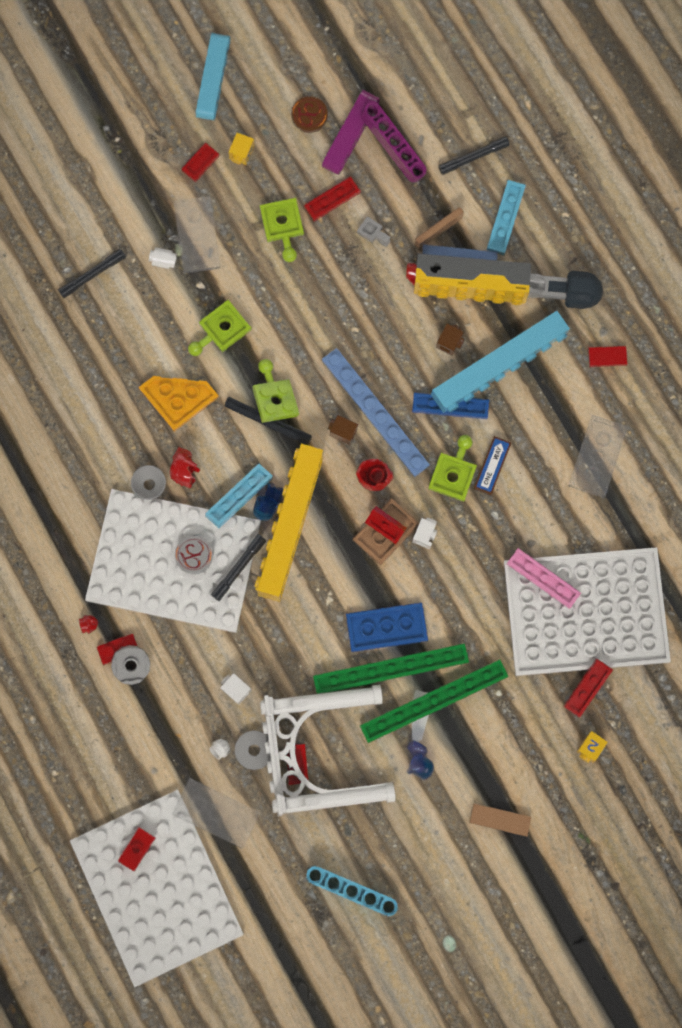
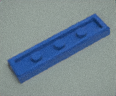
M414 393L412 413L488 419L489 400L472 398L467 402L463 400L454 411L443 413L431 394Z

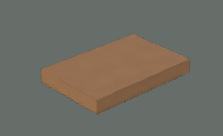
M392 498L381 510L407 527L399 542L394 544L367 524L353 538V541L380 566L420 524Z

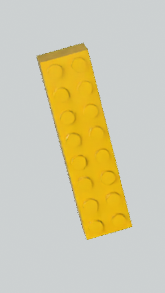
M301 444L300 449L296 448L293 457L295 465L290 467L288 473V481L290 482L289 485L285 484L282 494L284 502L279 503L277 517L279 519L278 522L274 521L271 530L273 538L268 540L266 546V554L268 555L267 558L262 559L260 566L262 575L257 577L255 583V590H257L259 597L281 602L324 458L322 449Z

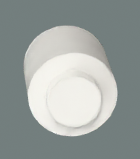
M155 247L154 251H150L149 261L152 262V266L166 269L175 267L177 253Z

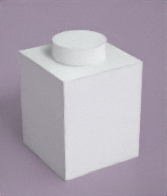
M234 673L232 676L227 675L221 682L223 685L221 690L238 705L252 691Z

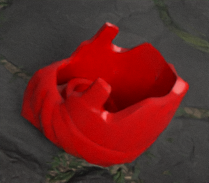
M178 447L172 457L170 477L177 484L191 488L192 484L196 481L192 473L194 471L199 473L201 469L196 467L197 464L192 461V453L189 450Z
M379 459L363 461L356 471L357 480L360 485L369 491L383 490L394 478L393 472L388 465Z

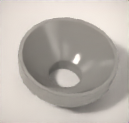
M142 466L134 472L131 478L132 490L141 499H156L165 490V475L155 466ZM147 480L155 482V487L152 490L144 488V483Z

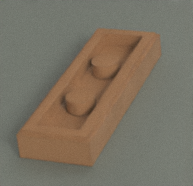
M458 207L416 237V248L418 250L421 249L423 245L428 244L463 219L464 211Z
M473 804L469 823L527 837L531 817Z

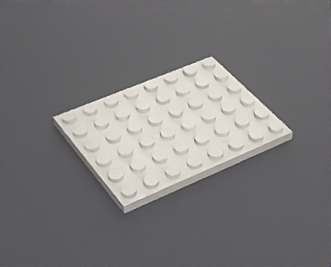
M111 489L85 601L237 633L253 558L232 583L230 589L220 602L210 594L247 550L248 545L255 536L259 534L261 520L233 515L223 526L217 528L205 517V513L209 509L157 498L144 500L136 494ZM189 536H200L206 539L211 545L214 554L210 567L203 573L196 575L182 571L175 560V549L178 543Z
M657 547L533 558L581 592L570 609L507 565L509 560H504L515 676L588 670L596 658L610 668L671 662Z
M179 790L70 840L134 987L244 935ZM140 827L156 837L136 871L133 872L119 863L118 859Z

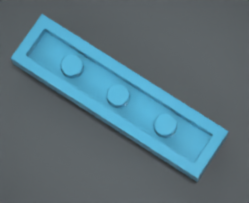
M510 180L507 181L487 246L488 251L505 255L526 185Z
M258 464L205 513V517L217 528H220L273 479V475Z

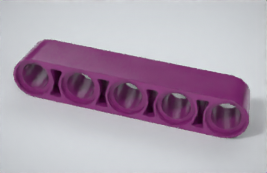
M362 90L322 163L323 168L337 175L341 173L367 126L361 118V112L370 102L378 104L379 97ZM367 109L368 114L372 116L374 111Z
M375 102L368 103L361 112L362 120L406 178L413 183L420 181L426 174L424 163L380 105ZM367 109L374 111L375 116L369 115ZM379 124L384 125L386 131H382L379 128ZM390 139H394L397 142V146L392 145ZM401 154L407 155L408 161L403 160ZM413 169H417L420 176L415 175Z

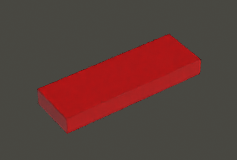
M350 176L306 203L304 208L315 222L360 194L361 191Z
M596 658L563 706L580 718L613 669Z

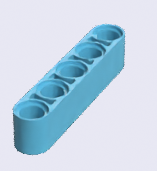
M211 33L196 107V118L215 120L230 46L229 35Z
M317 866L311 867L307 871V880L311 884L386 916H392L397 912V902L388 896ZM312 870L320 871V880L312 881L310 879V872ZM332 877L339 880L340 884L336 889H331L328 886V880ZM350 885L357 887L358 893L354 897H349L346 893V889ZM368 893H373L376 896V901L372 905H368L365 902V896ZM386 901H391L394 904V910L390 913L385 912L383 909V904Z

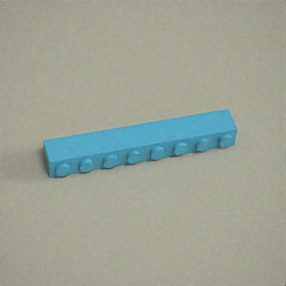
M555 311L434 388L431 396L443 413L446 411L452 412L459 407L458 404L463 400L465 402L471 400L477 391H485L490 387V383L493 381L499 382L510 370L511 372L518 370L521 367L520 364L524 361H532L537 357L536 354L542 351L544 353L552 347L551 344L554 342L560 343L566 339L570 328L558 311Z

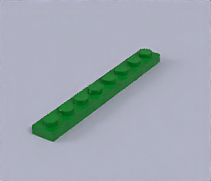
M464 643L314 675L313 679L317 694L330 693L467 664L469 659Z
M499 659L360 725V728L369 744L509 676Z

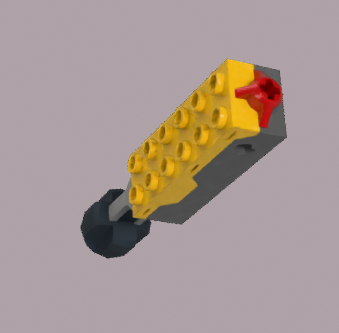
M418 254L417 262L407 264L406 278L414 285V294H418L420 297L434 295L440 299L455 297L456 300H466L468 298L474 299L476 302L491 300L497 304L511 302L513 305H522V303H526L527 298H551L565 300L567 308L586 309L597 305L603 295V285L592 273L571 270L567 278L543 276L531 273V263Z

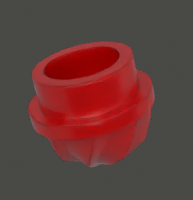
M83 615V618H79L82 633L91 634L96 630L98 620L94 616Z

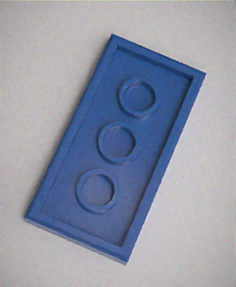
M422 602L346 614L351 652L428 641Z

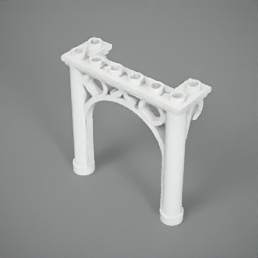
M372 685L371 688L273 699V697L268 695L264 696L263 701L260 703L261 715L265 714L266 722H262L263 733L268 736V742H265L266 754L270 753V761L267 762L268 773H272L273 781H269L270 792L275 794V800L272 801L273 813H277V817L285 813L380 801H387V803L395 802L393 782L337 790H325L316 787L304 777L295 756V740L298 730L309 716L324 710L382 704L380 685ZM307 711L298 722L292 715L288 714ZM274 715H279L276 721H274ZM283 718L289 719L294 725V729L288 735L282 734L279 730V721ZM276 734L281 739L291 738L290 743L286 742V747L281 752H278ZM289 749H290V758H289L288 756H286V754L289 752ZM279 760L285 761L289 768L293 767L294 771L286 772L281 778ZM289 775H295L301 781L300 787L296 792H290L286 787V778ZM304 786L316 792V794L299 796ZM283 791H284V793H285L286 795H288V796H290V797H285V796H283Z

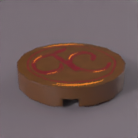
M307 96L295 102L291 118L293 124L300 131L314 133L321 130L326 124L328 110L322 100Z

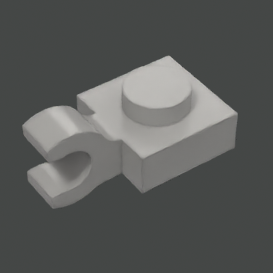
M368 216L357 230L358 235L371 243L376 239L380 244L387 247L391 242L389 240L390 236L381 232L383 226Z

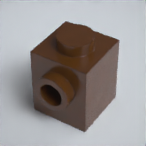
M447 324L437 341L436 348L453 356L456 349H460L465 341L462 338L464 332L455 324Z
M337 415L336 419H332L328 426L330 436L351 445L358 430V424Z

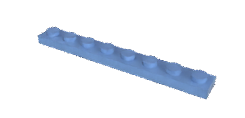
M336 348L322 358L325 366L414 478L427 469L430 464L340 351Z

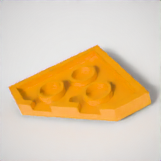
M152 376L139 387V390L174 432L219 398V395L209 383L201 380L191 381L181 378Z

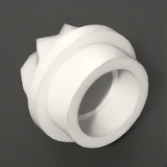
M219 739L212 742L209 750L215 758L220 760L222 757L225 758L230 747L227 741Z

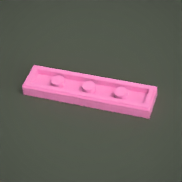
M519 548L507 562L509 567L568 609L572 607L581 592Z

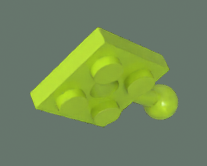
M296 198L259 205L267 242L282 240L284 245L282 258L286 262H293L297 258V252L291 248L290 238L304 235ZM279 216H284L287 218V221L284 224H279L276 219Z
M227 300L199 321V325L207 333V336L199 342H191L188 346V352L192 356H199L203 352V347L211 341L216 344L221 352H224L249 333L252 328L232 303ZM222 322H228L231 326L228 330H222L220 325Z
M269 359L261 360L258 368L265 375L267 383L254 385L252 389L262 423L298 417L299 411L290 379L274 382L271 372L273 370L272 361ZM277 397L280 400V404L272 403L271 398Z
M462 435L458 438L457 444L459 449L456 458L443 453L440 454L428 490L462 502L465 501L477 467L475 464L463 461L466 450L471 448L473 444L472 438L468 435ZM455 473L458 476V480L450 482L447 479V475Z

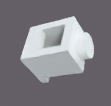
M422 518L412 542L430 550L432 543L429 541H434L438 531L435 530L437 521L431 518Z

